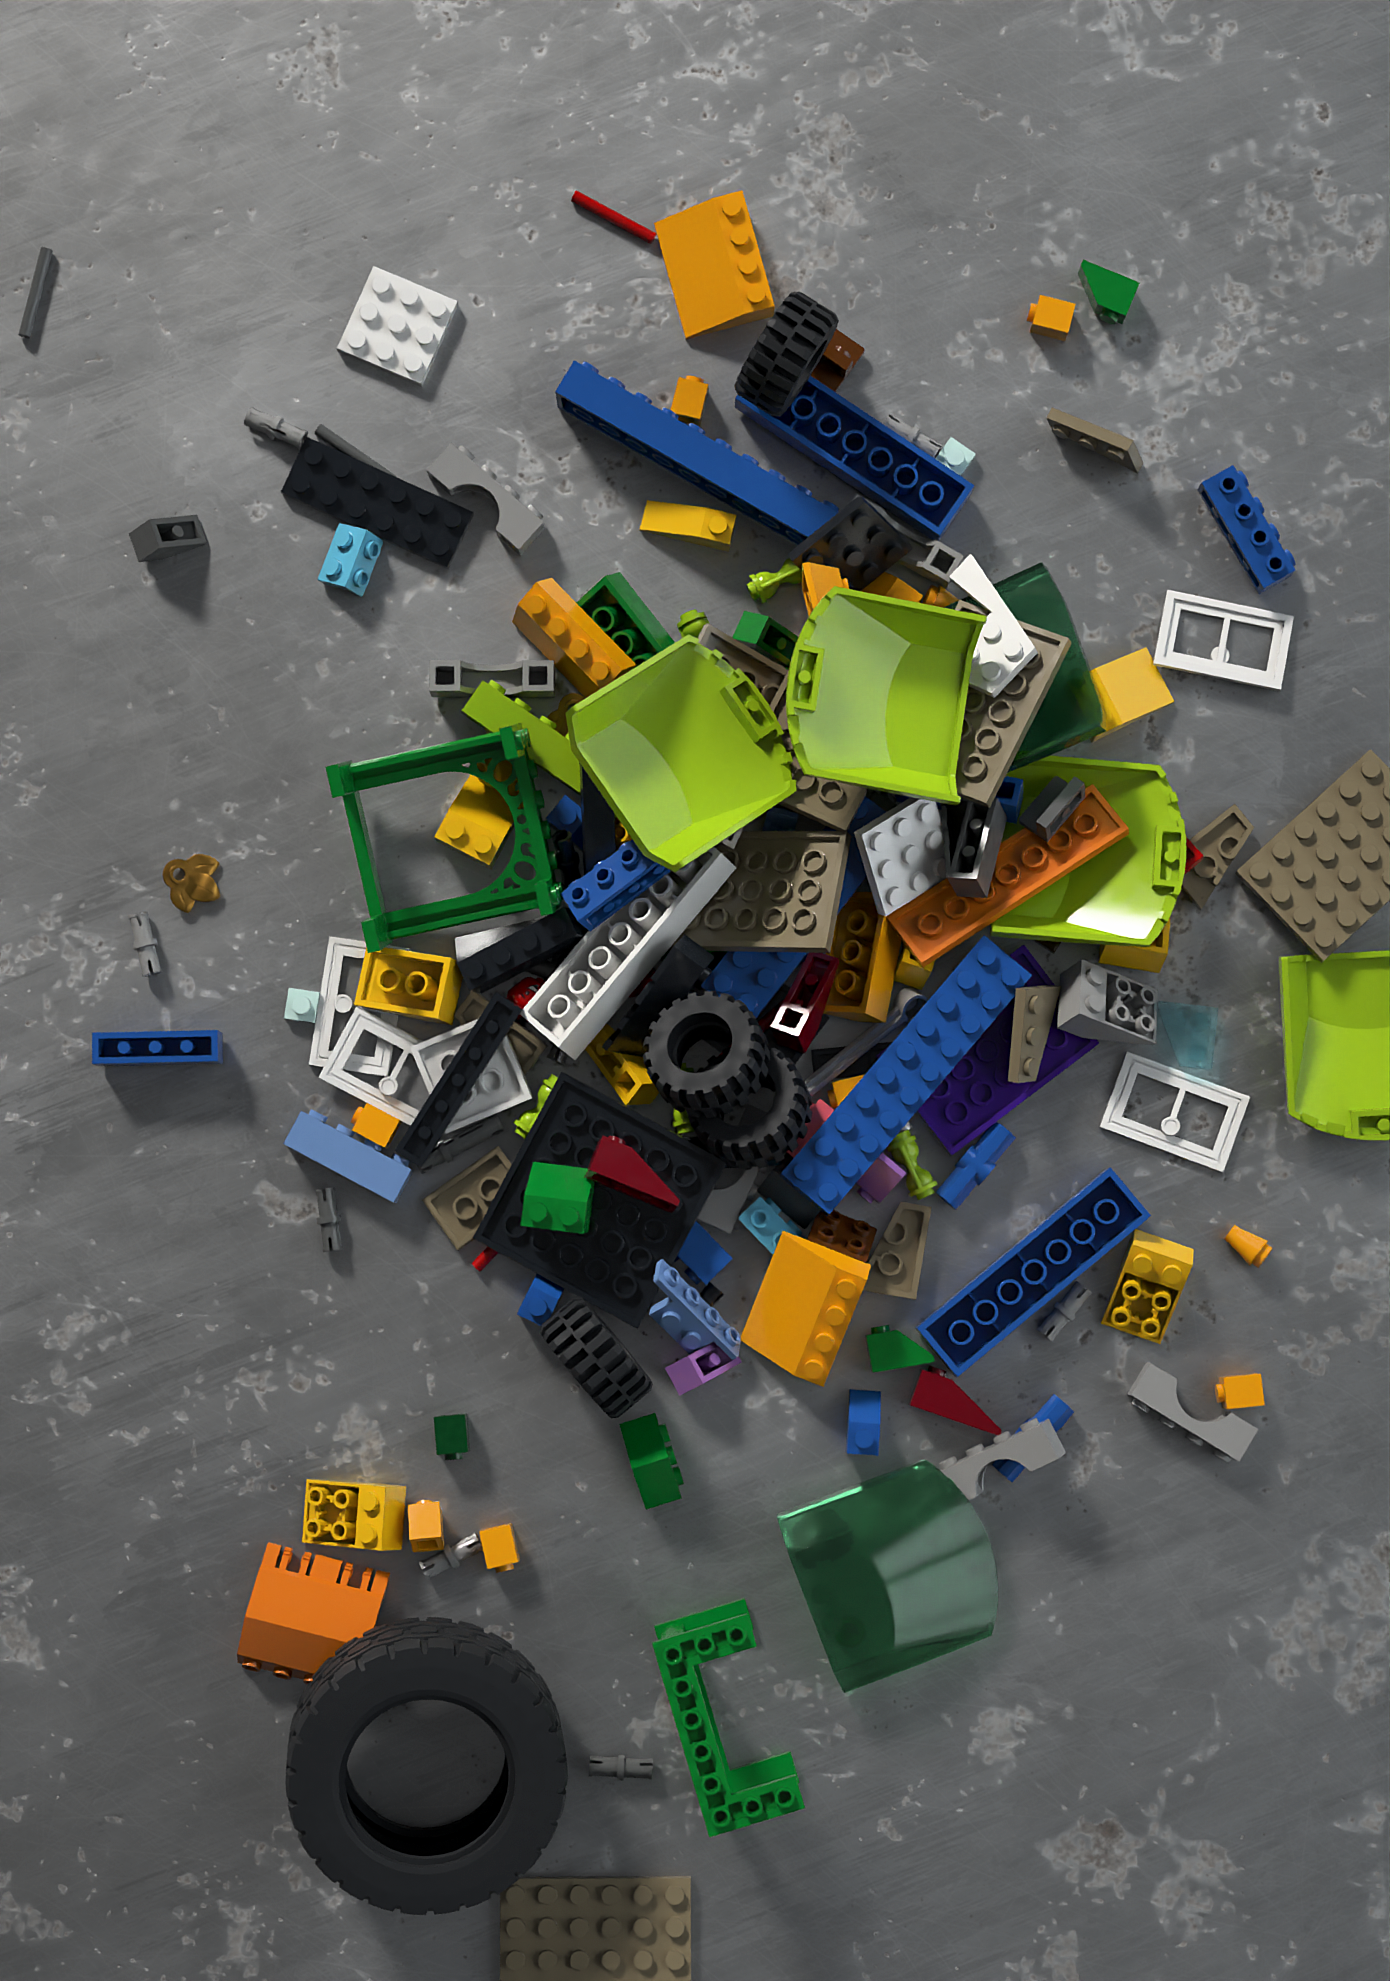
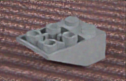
M1082 959L1060 974L1059 986H1061L1058 1002L1057 1028L1088 1039L1144 1045L1156 1044L1157 989Z

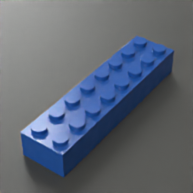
M812 376L809 377L793 403L780 417L769 415L739 395L735 398V408L931 540L939 541L972 494L974 488L972 483Z
M866 796L847 831L851 835V842L837 915L867 878L854 832L886 813ZM826 826L822 831H836V830H834V829H832V828ZM728 951L701 985V988L705 991H716L718 997H720L721 993L733 996L734 1000L742 1001L757 1019L807 953Z
M1111 1167L1107 1168L917 1325L915 1329L951 1373L958 1377L1151 1215Z

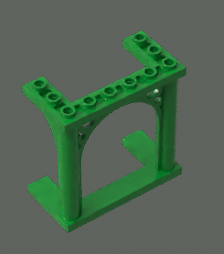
M521 723L500 728L499 731L361 762L352 763V760L325 767L332 798L343 796L370 915L369 918L361 922L368 953L382 950L391 944L393 939L533 909H539L541 916L553 914L562 906L561 902L564 899L560 893L564 891L562 881H556L554 872L555 869L559 868L555 851L549 850L547 839L552 838L548 820L543 821L540 810L545 808L542 791L536 790L534 778L538 777L537 766L534 759L529 760L527 748L531 747L530 735L527 728L522 729ZM492 758L488 764L487 771H480L477 763L486 764L485 759ZM501 761H509L512 764L511 775L505 781H497L494 777L496 766ZM470 763V766H463V764ZM444 772L471 774L492 785L508 804L515 825L514 850L503 873L492 884L478 892L386 912L359 791ZM517 778L518 782L515 785V791L519 790L517 796H511L508 786ZM523 802L524 809H518V807ZM519 815L526 817L524 824L518 822L517 818ZM528 828L530 834L524 832L523 830ZM524 843L531 845V847H528V850L531 854L535 855V858L523 855L521 847ZM524 861L531 864L536 871L535 878L531 880L521 878L515 871L516 863ZM511 877L520 887L514 888V884H512L509 888H505V879ZM496 888H497V890L499 891V892L492 893V891H493L494 889H496Z
M745 1598L654 1625L658 1640L652 1642L709 1838L804 1809L805 1805L798 1785L800 1782L790 1751L732 1769L729 1768L699 1667L701 1663L757 1647L752 1631L754 1628Z

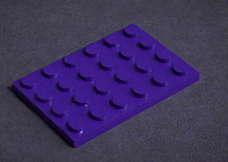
M1024 944L1009 955L1032 975L1023 987L1055 985ZM1014 996L918 1109L917 1113L950 1156L1099 1044L1097 1039L1082 1038L1057 1028L1059 997L1036 1081L1024 1083L1008 1081L1015 1004ZM887 1048L877 1054L875 1058L878 1060Z

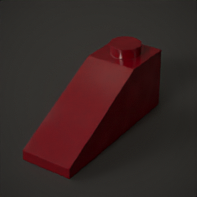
M808 953L770 1026L778 1045L804 1054L806 1053L819 1028L840 962L839 958L824 953Z
M602 1136L596 1146L584 1178L673 1213L678 1207L680 1200L632 1147L625 1145L626 1142L621 1138Z
M930 1365L927 1371L920 1369L908 1405L997 1436L1001 1434L1002 1430L952 1379L945 1377L947 1371Z

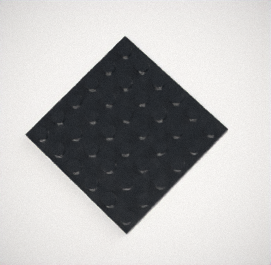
M561 1072L473 1238L638 1329L660 1289L653 1281L656 1263L663 1259L672 1267L720 1178L726 1163L720 1157L711 1154L704 1148L572 1076ZM602 1136L607 1138L608 1136H616L626 1142L625 1145L632 1147L680 1200L678 1207L673 1213H670L595 1182L589 1232L580 1234L521 1226L524 1195L533 1162L588 1168Z

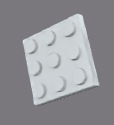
M373 266L337 350L342 354L422 387L456 311L458 301Z
M911 797L854 832L876 909L880 915L887 916L947 878L943 845L945 844L944 831L937 805L934 801Z
M478 1019L410 1047L429 1094L432 1093ZM508 1035L504 1038L445 1131L446 1134L533 1098Z

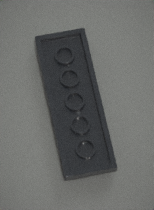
M307 436L281 490V493L287 497L349 525L366 529L382 540L449 569L474 516L473 511Z

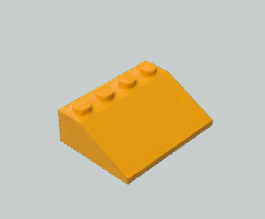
M742 190L711 198L654 223L685 339L773 317L775 305Z
M782 1231L741 1334V1341L792 1375L824 1387L868 1279L871 1265Z

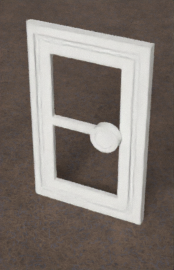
M1167 590L1153 665L1280 691L1294 616ZM1181 610L1224 619L1219 647L1213 649L1210 659L1173 652ZM1230 620L1274 629L1266 671L1227 663L1230 654L1225 647Z
M329 936L309 1065L324 1067L332 1051H329L335 1009L340 1013H347L351 1009L356 1008L348 995H338L343 957L364 959L366 943L364 941ZM391 945L386 946V948L409 951V948ZM360 1007L366 1011L381 1013V1019L397 1027L399 1015ZM377 1037L374 1057L350 1054L342 1070L387 1077L390 1073L394 1045Z
M356 1006L319 1078L411 1125L419 1111L390 1095L394 1094L397 1090L398 1084L395 1079L409 1053L412 1054L410 1047L424 1041ZM364 1029L404 1050L391 1075L380 1080V1090L342 1071Z
M1127 1051L1099 1127L1223 1173L1250 1097ZM1137 1074L1180 1089L1170 1117H1166L1161 1122L1162 1131L1122 1117ZM1186 1091L1228 1107L1213 1150L1173 1136L1180 1129V1123L1176 1117Z

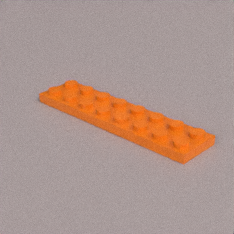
M1093 784L1085 788V799L1048 842L1027 828H1023L1001 843L987 898L959 897L946 878L887 916L892 929L922 968L1129 835L1127 825Z

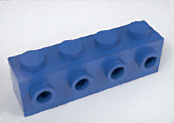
M1232 465L1201 482L1197 490L1258 594H1261L1291 577L1296 571L1294 568L1296 563L1288 549L1284 550L1279 543L1280 535L1274 524H1268L1263 516L1265 511L1262 503L1256 496L1253 498L1247 488L1249 483L1246 476L1241 470L1237 471L1235 466Z
M632 839L623 843L618 851L606 860L598 862L582 878L573 881L560 894L577 921L591 932L671 872V870L645 857Z

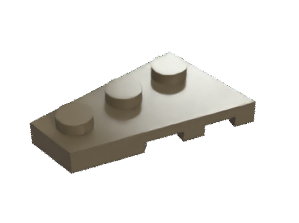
M1053 407L1051 408L1046 418L1052 429L1051 431L1056 436L1063 439L1069 438L1083 447L1093 450L1137 474L1139 473L1143 461L1134 440Z
M1236 804L1232 805L1189 839L1204 855V858L1184 875L1181 888L1199 910L1203 908L1254 829V826Z
M1041 985L1016 988L1008 1072L1009 1082L1024 1083L1036 1081L1061 986Z

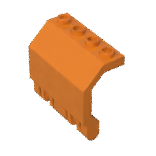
M268 1542L245 1614L237 1660L246 1670L260 1672L261 1669L272 1671L275 1677L290 1680L291 1677L303 1679V1683L307 1685L313 1681V1675L329 1657L336 1656L335 1651L355 1637L362 1638L364 1632L376 1626L391 1573L377 1570L371 1591H368L373 1568L366 1567L362 1574L360 1589L348 1586L354 1571L353 1563L346 1562L339 1584L338 1579L342 1569V1560L316 1554L310 1575L307 1576L312 1553L305 1551L301 1559L299 1573L287 1571L292 1560L293 1548L285 1547L279 1568H277L282 1545Z

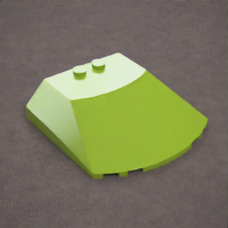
M834 586L820 600L805 622L797 639L788 671L786 688L788 729L797 761L804 775L955 806L960 804L961 797L957 794L955 778L972 658L982 627L986 624L987 616Z
M689 634L577 703L565 713L573 754L642 854L673 872H677L797 791L796 779L792 778L790 764L793 762L791 752L786 751L781 738L784 732L764 696L741 669L737 668L735 670L722 659V653L717 649L709 650L698 643V638Z
M1017 753L1006 776L1023 779V801L1019 817L1053 777L1058 776L1069 783L1075 776L1084 782L1085 788L1092 784L1097 788L1127 825L1129 835L991 923L990 936L1149 947L1159 936L1172 914L1181 891L1186 865L1185 824L1181 817L1176 792H1173L1161 765ZM1019 817L1017 824L1006 822L1001 843L1025 828L1019 824Z
M1390 950L1332 953L1322 963L1313 954L1279 957L1288 1114L1308 1126L1332 1135L1359 1140H1390Z

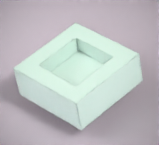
M950 437L935 459L962 476L976 454Z
M289 988L284 1019L315 1024L320 992Z

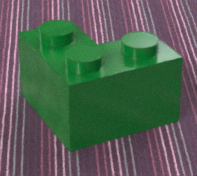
M656 1413L619 1424L645 1509L682 1499L679 1486L683 1485L684 1481L679 1466L672 1467V1465L677 1464L672 1445L666 1447L665 1444L671 1441L666 1424L659 1425Z

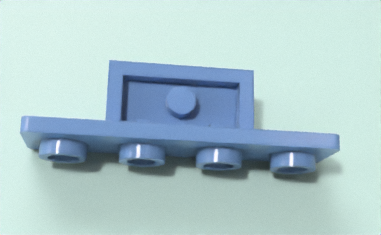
M663 1259L658 1261L653 1281L668 1297L651 1306L649 1315L689 1355L714 1341L732 1360L739 1357L741 1337L738 1331L731 1327L715 1308L710 1307L700 1297L698 1291L690 1287L680 1277L675 1268L670 1267Z

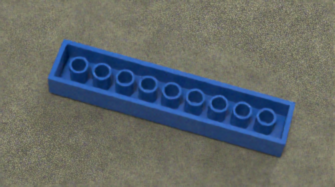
M574 360L555 391L557 407L797 546L839 511V508L827 500L820 502L811 497L812 492L798 484L794 487L785 482L786 478L781 473L770 469L769 472L758 466L759 462L747 454L740 456L731 451L732 446L719 438H716L714 441L705 436L706 432L701 427L693 423L686 425L679 421V416L667 408L662 410L651 405L652 400L639 392H636L635 395L625 390L626 386L616 378H604L598 374L599 370L587 362L580 364Z
M983 935L779 1176L824 1215L828 1216L1013 999L1016 988L1023 987L1032 975Z

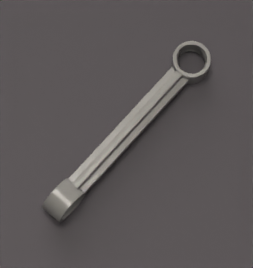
M906 987L902 989L894 999V1008L888 1012L886 1023H875L804 1080L811 1097L903 1022H910L926 1004L928 999L917 988ZM918 998L915 1006L909 1011H905L907 1005L912 1000Z

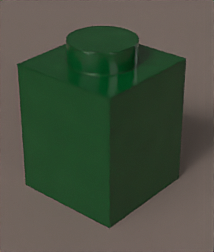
M467 1413L434 1417L436 1454H444V1460L463 1459V1453L470 1451Z

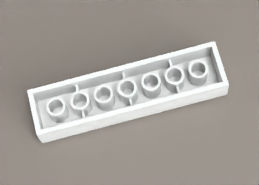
M713 847L677 872L671 871L591 932L588 931L523 1008L520 1015L557 1047L576 1060L733 873L736 867Z

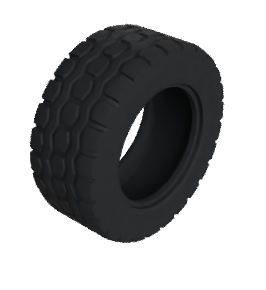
M419 1617L394 1621V1625L391 1626L383 1624L364 1632L362 1638L355 1637L335 1651L336 1656L329 1657L313 1675V1681L307 1684L299 1699L297 1710L293 1715L290 1726L286 1761V1797L289 1801L290 1817L294 1829L299 1832L298 1838L310 1858L316 1859L315 1865L325 1876L334 1883L337 1881L340 1883L339 1887L361 1901L367 1899L370 1905L392 1912L394 1909H400V1913L410 1915H426L427 1911H433L434 1915L459 1911L460 1906L465 1905L466 1908L489 1900L494 1892L497 1895L518 1881L519 1874L524 1875L542 1855L541 1849H545L551 1841L558 1826L557 1820L561 1817L565 1805V1788L568 1782L566 1750L559 1713L547 1684L541 1675L535 1672V1667L519 1650H513L510 1643L492 1632L484 1633V1628L463 1621H459L457 1624L452 1623V1619L441 1617H427L426 1621H420ZM439 1700L454 1703L468 1709L489 1725L498 1737L505 1752V1760L500 1778L488 1798L469 1815L450 1824L419 1828L393 1822L378 1814L362 1799L349 1775L347 1768L349 1755L364 1729L384 1712L412 1701Z

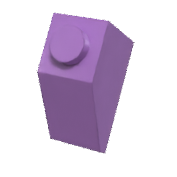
M882 1152L857 1181L856 1185L860 1187L857 1193L868 1203L871 1204L875 1200L879 1204L904 1177L906 1172Z
M712 1342L667 1366L665 1369L680 1396L742 1363L740 1357L732 1360L715 1342Z

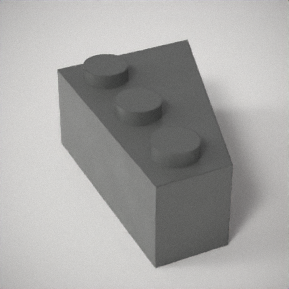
M962 797L960 804L956 806L940 803L942 810L941 824L945 840L943 845L947 879L959 897L987 898L1007 815L998 798H994L990 808Z

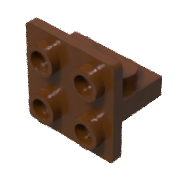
M836 329L811 376L836 392L862 357L865 349Z
M833 1210L828 1216L820 1211L814 1219L806 1240L866 1263L877 1228L870 1226L865 1221L855 1220L842 1215L836 1210Z

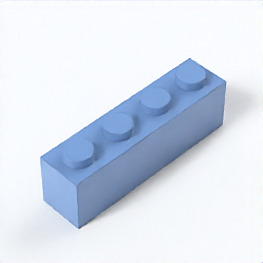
M312 1109L309 1114L303 1111L300 1112L283 1143L284 1145L389 1201L397 1203L414 1171L408 1168L410 1161L393 1153L391 1158L380 1153L382 1146L367 1138L364 1143L352 1138L355 1134L354 1131L341 1124H338L336 1129L325 1124L327 1117Z

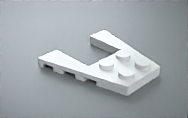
M970 554L949 577L955 585L990 613L987 616L986 624L982 627L974 650L969 687L995 698L1038 652L974 557Z

